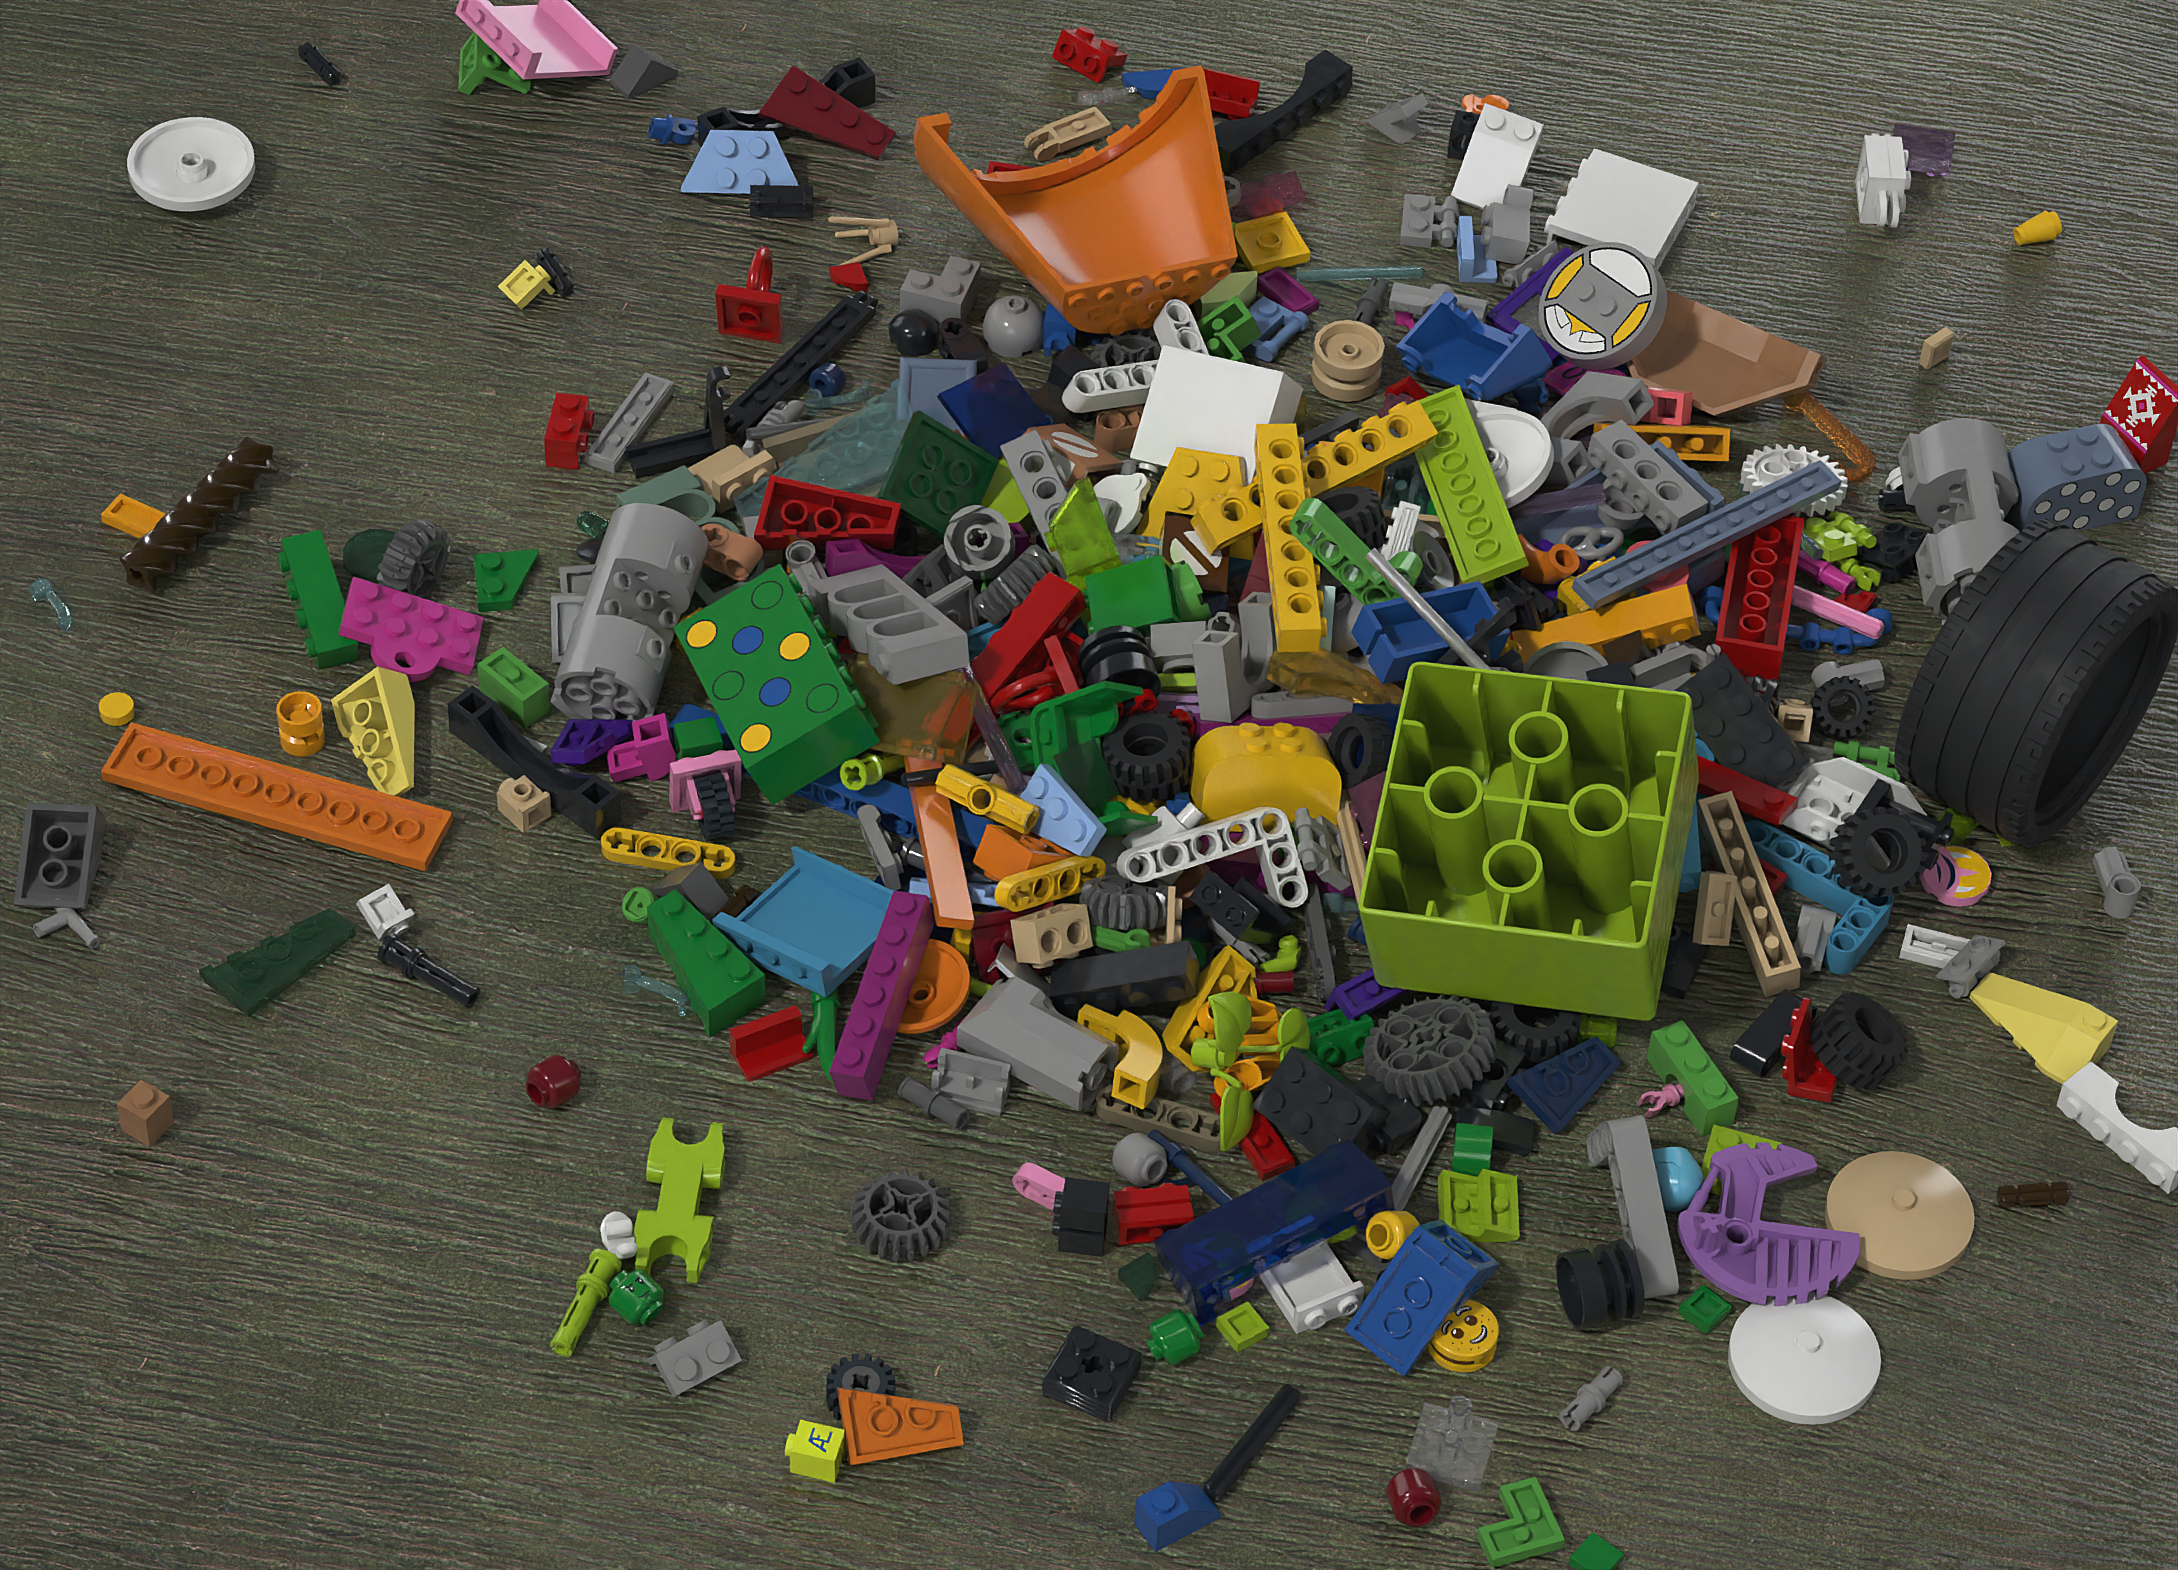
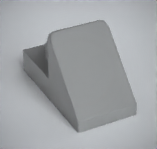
M1423 93L1389 104L1367 118L1370 125L1398 144H1404L1421 132V128L1415 118L1420 116L1418 110L1426 106L1428 102Z

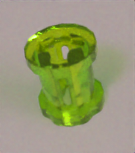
M1581 1014L1582 1018L1577 1045L1597 1036L1604 1044H1607L1608 1048H1614L1617 1030L1616 1017H1609L1608 1019L1588 1018L1586 1014Z

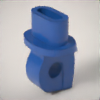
M673 114L666 115L665 118L653 117L648 129V138L659 139L663 145H666L669 140L678 144H689L695 135L696 121L673 117Z

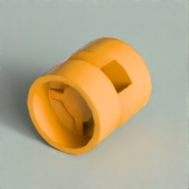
M305 691L292 692L280 699L276 708L280 744L283 750L296 757H307L317 753L325 744L322 705L319 699Z

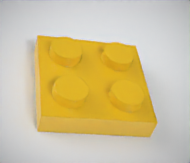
M1287 212L1236 224V250L1249 271H1257V274H1260L1278 266L1285 268L1310 261V250Z

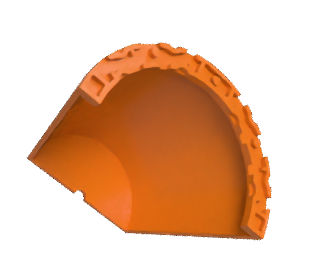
M1201 65L1173 70L1169 80L1156 96V102L1138 115L1141 122L1133 129L1127 124L1106 138L1108 146L1097 152L1094 146L1084 150L1077 157L1065 158L1054 163L1026 170L983 174L981 170L973 169L970 172L948 146V134L952 123L948 114L941 113L917 119L913 137V144L916 148L914 154L926 177L1069 324L1081 331L1096 334L1110 333L1116 336L1137 328L1141 330L1148 329L1153 326L1155 319L1168 301L1173 299L1181 300L1189 306L1211 290L1221 279L1227 277L1238 257L1206 79Z

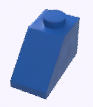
M1168 1481L1136 1498L1134 1524L1155 1552L1221 1518V1513L1200 1485Z

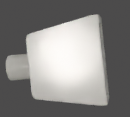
M1191 802L1177 816L1165 806H1162L1152 814V816H1158V824L1133 831L1121 842L1127 849L1159 840L1195 828L1205 815ZM1197 839L1196 849L1199 851L1202 847V842ZM1172 845L1166 847L1163 852V860L1168 865L1176 858V850ZM1136 856L1135 858L1143 866L1142 859L1139 856ZM1184 870L1156 879H1161L1173 885Z

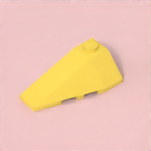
M378 666L331 699L339 731L354 746L352 751L356 758L363 760L368 768L367 775L379 792L400 797L414 787L415 703L408 676Z
M1991 972L1985 975L1969 996L1996 1026H2003L2014 1037L2013 1043L2020 1050L2025 1049L2036 1060L2035 1066L2043 1074L2062 1085L2090 1061L2095 1065L2110 1048L2118 1020L2086 1002Z

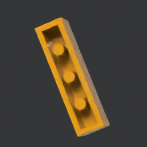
M1595 422L1594 433L1614 423ZM1627 424L1649 446L1659 440L1665 447L1674 450L1680 460L1729 461V428L1719 426Z

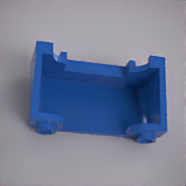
M1444 292L1396 346L1403 357L1401 362L1408 370L1413 373L1419 371L1453 387L1459 385L1462 391L1468 393L1477 401H1490L1544 375L1552 366L1550 357L1531 327L1520 323L1510 335L1480 322L1470 309L1462 312L1456 305L1457 297L1448 292Z

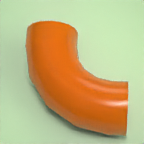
M1522 534L1518 535L1529 566L1521 568V576L1525 580L1534 584L1554 585L1570 577L1578 569L1579 557L1570 546L1556 544L1546 552L1535 548Z

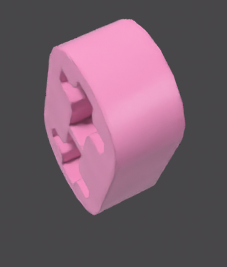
M1024 1163L1013 1176L1012 1183L1020 1194L1053 1211L1056 1191L1063 1192L1065 1179L1036 1164Z

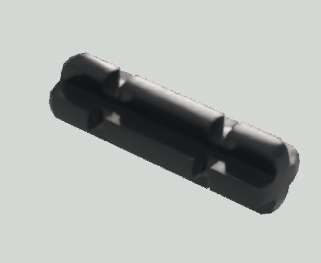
M306 41L303 45H299L298 55L329 86H334L336 83L341 82V71L317 50L311 42Z
M548 247L542 250L538 249L536 251V261L552 278L550 282L555 287L557 293L561 297L573 294L574 283L567 276V272L555 257L553 251Z

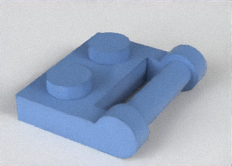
M1263 296L1248 310L1255 319L1262 336L1246 346L1244 350L1264 361L1270 362L1278 355V350L1290 338L1309 326V319L1303 312L1296 311L1294 313ZM1282 324L1285 325V327L1282 330H1280L1270 341H1265Z

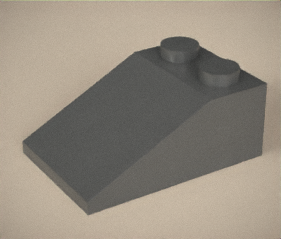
M47 803L26 804L13 904L15 907L86 910L102 854L106 818L97 806Z

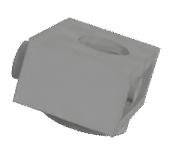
M1196 621L1150 625L1151 637H1145V642L1157 674L1195 673L1192 642L1208 630L1206 622Z

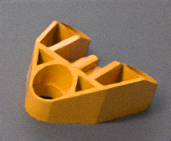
M1246 996L1251 1005L1252 1019L1250 1028L1243 1035L1244 1041L1240 1046L1279 1044L1277 1031L1282 1017L1280 1011L1272 1003ZM1208 1000L1198 1009L1197 1021L1204 1031L1209 1034H1215L1214 1019L1209 1015V1008L1212 1007ZM1280 1051L1239 1052L1243 1053L1244 1056L1256 1057L1237 1061L1231 1067H1226L1222 1070L1240 1081L1242 1090H1249L1253 1094L1264 1089L1280 1064ZM1215 1076L1214 1088L1222 1098L1225 1089L1229 1085L1224 1079Z

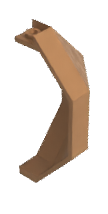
M1667 290V308L1661 328L1652 342L1639 355L1626 363L1632 378L1642 379L1645 386L1693 392V407L1723 418L1814 388L1827 357Z

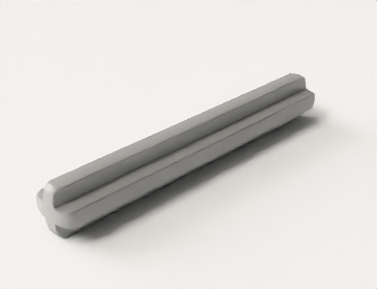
M1434 1106L1383 1200V1204L1390 1205L1399 1211L1404 1210L1452 1119V1114L1446 1106Z

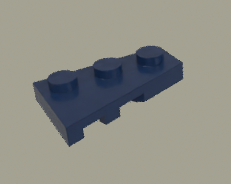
M1596 1036L1509 1078L1505 1082L1549 1130L1556 1134L1566 1126L1621 1062Z

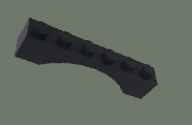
M1325 49L1305 63V73L1300 86L1283 104L1254 117L1224 120L1216 125L1214 129L1222 172L1229 176L1239 168H1243L1250 160L1266 152L1270 146L1280 139L1287 137L1298 126L1304 125L1315 114L1325 110L1341 96H1345L1352 87L1353 66Z
M861 57L834 66L818 81L858 108L875 103V74ZM723 106L697 116L698 144L700 147L703 146L710 130L774 131L777 139L799 130L784 127L782 123L771 119L767 121L759 118L758 113L760 110H737Z
M472 685L448 703L449 732L515 780L525 775L542 792L546 791L550 794L551 806L595 839L601 837L604 832L622 820L621 792L596 774L585 775L573 772L557 763H552L551 759L536 749L516 729L500 706Z

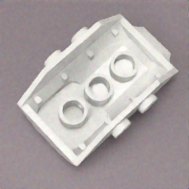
M1845 757L1810 764L1805 767L1796 781L1778 788V790L1798 798L1797 808L1784 820L1782 825L1833 851L1834 847L1829 846L1831 838L1838 836L1834 832L1838 825L1845 824L1844 819L1855 813L1877 779L1890 784L1887 798L1926 816L1927 814L1906 785ZM1869 835L1864 846L1865 858L1874 870L1883 873L1888 868L1890 860L1874 837Z

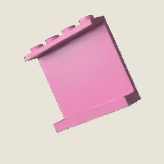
M459 0L455 12L522 79L609 75L618 52V48L568 0H540L538 5L494 6L488 0Z

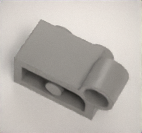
M1508 184L1503 204L1494 202L1490 206H1484L1481 224L1486 226H1484L1482 231L1481 245H1485L1486 259L1516 265L1522 264L1530 243V208L1533 200V189Z

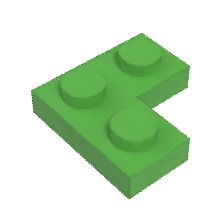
M1536 1477L1500 1486L1499 1497L1509 1520L1479 1527L1477 1532V1538L1491 1568L1564 1548L1565 1538Z

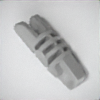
M792 400L788 402L789 404L780 401L768 411L756 427L797 422L801 415H803L804 403L798 400ZM747 440L742 450L745 455L751 458L764 451L762 440Z

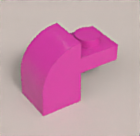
M665 713L633 721L634 741L615 745L606 751L609 772L613 782L647 774L652 782L665 776L670 771V763L676 761L672 729Z

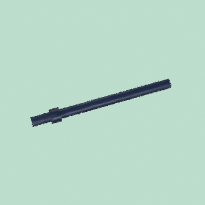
M1156 1129L1148 1134L1147 1137L1165 1149L1169 1166L1181 1170L1283 1263H1287L1293 1258L1294 1252L1190 1160L1188 1152L1177 1142L1171 1143Z

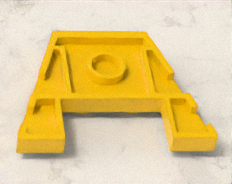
M1176 447L1134 535L1135 541L1159 545L1160 531L1165 515L1170 516V512L1195 515L1197 512L1196 507L1210 498H1213L1215 502L1225 497L1224 493L1235 485L1247 486L1243 457ZM1224 511L1227 519L1236 521L1233 513ZM1253 534L1230 545L1229 557L1253 560L1257 549L1254 545Z

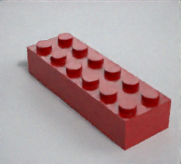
M1787 515L1732 542L1714 644L1721 648L1720 655L1726 653L1737 668L1746 671V676L1756 677L1757 674H1761L1764 676L1763 679H1778L1804 518Z

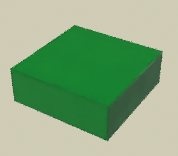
M1703 1284L1679 1306L1678 1314L1708 1335L1731 1313L1732 1305Z
M1592 1532L1570 1556L1568 1565L1576 1570H1615L1623 1561L1624 1553Z

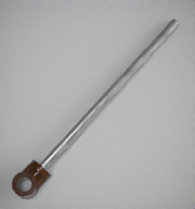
M1375 548L1365 556L1373 567L1469 667L1491 670Z

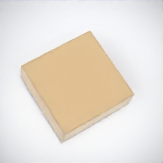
M1945 327L1924 340L1919 364L1926 369H1930L1947 358L1950 354L1954 332Z

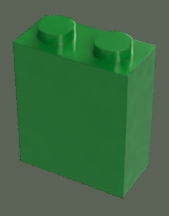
M1162 554L1085 576L1087 589L1083 590V597L1087 608L1091 611L1092 620L1088 621L1090 635L1109 626L1124 625L1136 628L1143 634L1145 639V637H1151L1150 625L1182 623L1173 566Z

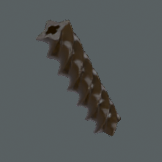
M245 436L237 449L227 454L215 470L205 475L194 490L182 497L174 510L165 514L152 531H149L138 540L132 551L127 552L119 559L127 571V583L129 585L142 586L152 594H155L157 576L175 574L177 571L178 555L195 554L198 550L200 534L218 532L220 514L237 513L240 508L241 494L259 492L261 474L279 472V468L272 458L273 447L270 444H258Z

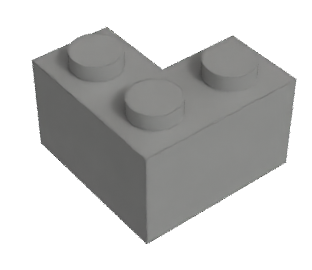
M950 256L941 276L910 269L900 289V313L909 309L923 310L934 318L937 327H940L942 321L947 318H959L965 322L980 292L981 263Z

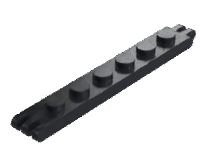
M862 290L854 297L847 295L724 411L725 431L731 435L736 433L737 438L745 440L747 438V428L756 427L776 403L780 401L785 402L809 379L813 370L826 363L874 317L878 299L874 296L868 298V293Z

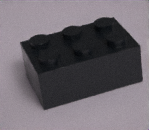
M1291 1046L1252 1105L1254 1109L1331 1168L1345 1172L1353 1170L1391 1113L1311 1051Z

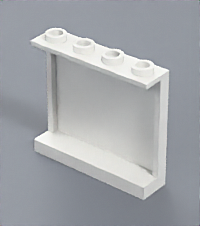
M1594 148L1590 157L1582 160L1578 177H1572L1568 185L1566 197H1560L1556 207V214L1554 216L1550 215L1544 228V232L1548 234L1547 245L1556 240L1557 236L1588 246L1603 242L1622 243L1640 251L1658 270L1695 206L1698 182Z

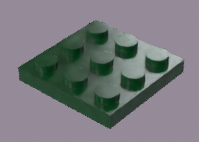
M919 410L914 412L876 498L901 503L902 515L944 540L949 521L956 512L967 506L981 505L1000 460Z

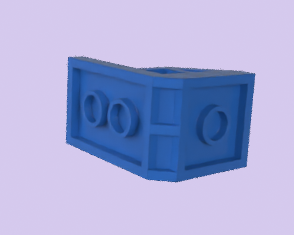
M1441 1219L1420 1225L1404 1241L1344 1331L1401 1375L1406 1376L1410 1373L1448 1315L1459 1311L1494 1274L1500 1263Z

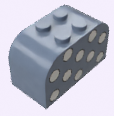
M2094 424L2029 439L2017 445L2008 453L2015 485L2019 488V498L2016 505H2012L2004 521L2014 526L2019 532L2041 519H2052L2078 532L2137 518L2147 479L2129 449L2111 425Z

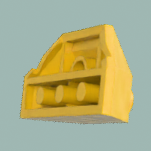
M1230 945L1224 947L1199 974L1197 996L1181 1000L1162 1034L1167 1050L1193 1072H1211V1068L1195 1066L1191 1060L1192 1045L1197 1038L1216 1039L1215 1034H1209L1204 1031L1197 1021V1011L1209 1000L1208 997L1221 992H1236L1257 999V991L1253 980L1256 978L1255 967ZM1209 1008V1015L1214 1019L1212 1008ZM1236 1052L1234 1063L1237 1061L1241 1053Z

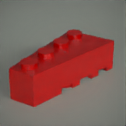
M770 475L754 532V540L760 544L763 550H786L790 544L799 540L811 542L815 546V550H826V542L860 539L875 549H893L901 521V503Z

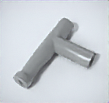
M54 908L57 914L33 924V930L38 937H42L68 924L86 942L90 949L99 946L101 943V939L94 935L84 920L71 908Z

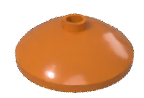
M935 939L928 940L897 1032L915 1034L936 1029L955 1017L966 1003L971 988L970 971L963 956L951 945ZM922 997H927L924 1000L918 1001Z

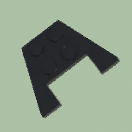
M1504 597L1496 604L1500 610L1489 621L1483 617L1474 625L1475 634L1466 644L1488 667H1502L1510 672L1523 673L1522 657L1514 648L1491 663L1488 642L1517 621L1515 605L1507 597ZM1452 648L1436 662L1438 664L1468 666Z

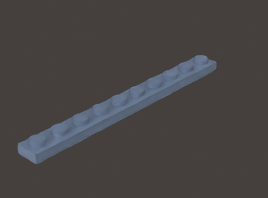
M1819 460L1575 578L1572 589L1592 610H1595L1838 491L1842 481Z

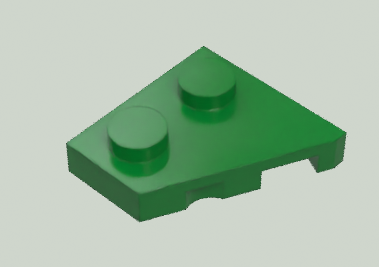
M538 549L473 554L478 612L513 609L518 600L519 592L525 588L529 580L528 574L533 565L537 566L539 562Z

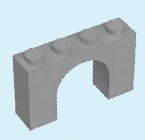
M1587 371L1539 420L1547 429L1554 448L1553 465L1544 483L1568 487L1594 468L1586 458L1587 452L1582 442L1569 440L1575 433L1589 425L1595 424V422H1617L1622 419L1626 424L1635 425L1655 405L1642 379Z
M1252 592L1238 604L1242 634L1241 654L1238 633L1207 630L1192 642L1201 720L1232 723L1250 708L1253 695L1266 693L1275 684L1279 683V668L1292 666L1290 652L1277 651L1271 593Z

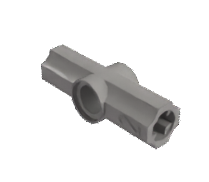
M1394 282L1389 300V309L1423 316L1444 292H1448L1457 297L1456 305L1462 312L1470 309L1480 322L1485 323L1489 301L1458 295L1450 286L1445 284H1435L1430 289Z

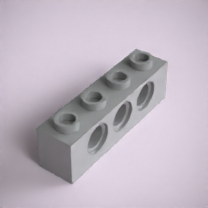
M1622 419L1591 436L1586 458L1612 482L1614 487L1621 490L1637 509L1648 516L1659 530L1668 534L1705 516L1709 502Z

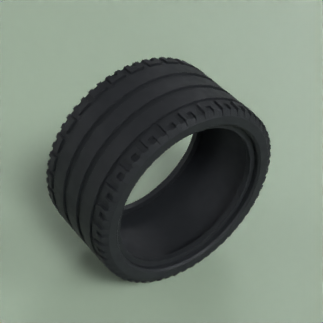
M2041 519L2030 524L2011 538L1982 568L1951 611L1930 647L1911 687L1901 715L1894 754L1897 773L1912 785L1941 802L1947 803L1948 806L1972 820H1977L1979 824L2023 848H2031L2046 841L2063 828L2094 794L2119 759L2144 717L2164 676L2177 640L2178 589L2164 579L2157 577L2135 563L2129 562L2126 558L2110 549L2098 545L2092 539L2052 519Z

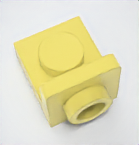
M526 260L498 286L521 310L542 289L549 295L555 292L548 283L552 279L550 275L540 265L533 268Z

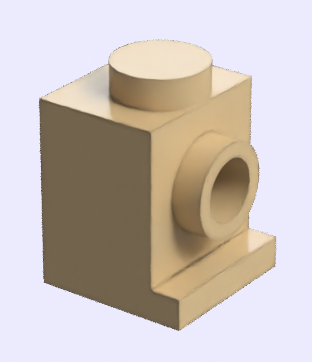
M1785 699L1784 703L1779 702L1775 718L1793 741L1809 742L1813 708H1810L1809 705H1805L1804 701L1798 699Z
M525 775L517 780L508 778L502 782L497 792L498 810L523 833L551 817L550 794L546 791L542 792Z

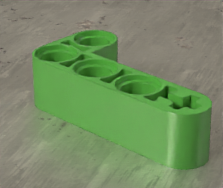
M1307 498L1300 503L1290 522L1291 533L1364 606L1402 598L1394 587L1365 558L1371 550L1322 501L1315 498ZM1401 551L1388 560V562L1414 588L1422 572V560L1414 552Z

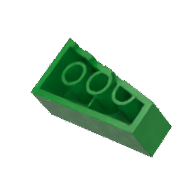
M321 529L282 538V552L277 553V560L280 571L286 580L289 599L294 602L296 608L295 616L300 630L303 629L306 635L304 644L308 658H314L318 670L358 660L357 641L338 635L345 603Z

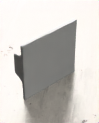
M1003 943L996 959L989 966L988 972L996 966L1008 978L1016 976L1039 988L1046 996L1042 1002L1049 1009L1053 1002L1049 998L1050 985L1026 963L1017 962L1016 953Z

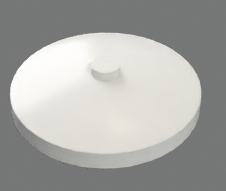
M188 117L161 123L142 134L130 149L127 167L132 187L149 203L174 211H200L225 204L241 194L253 178L255 157L251 142L236 127L216 119Z
M1493 409L1471 415L1507 509L1513 507L1531 496L1543 484L1550 473L1554 460V448L1549 433L1537 418L1518 410Z
M1809 1292L1807 1302L1795 1305V1296L1787 1297L1786 1306H1774L1773 1296H1767L1765 1305L1752 1303L1737 1319L1728 1346L1730 1371L1741 1392L1764 1412L1779 1419L1799 1424L1831 1423L1856 1412L1872 1395L1881 1366L1879 1345L1866 1321L1852 1308L1832 1297L1825 1295L1815 1300V1292Z

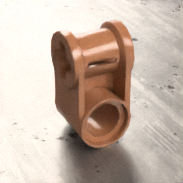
M1136 404L1101 411L1096 418L1094 443L1108 453L1133 448L1145 405Z
M706 524L701 527L709 542L708 558L705 557L703 566L725 574L733 580L744 581L763 556V549L760 544L750 537L737 534L718 524Z

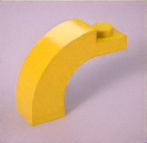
M1085 1004L1078 1012L1077 1023L1119 1045L1118 1060L1120 1063L1115 1067L1111 1096L1144 1110L1154 1098L1159 1084L1162 1045L1157 1034L1145 1021L1126 1010H1123L1116 1017Z

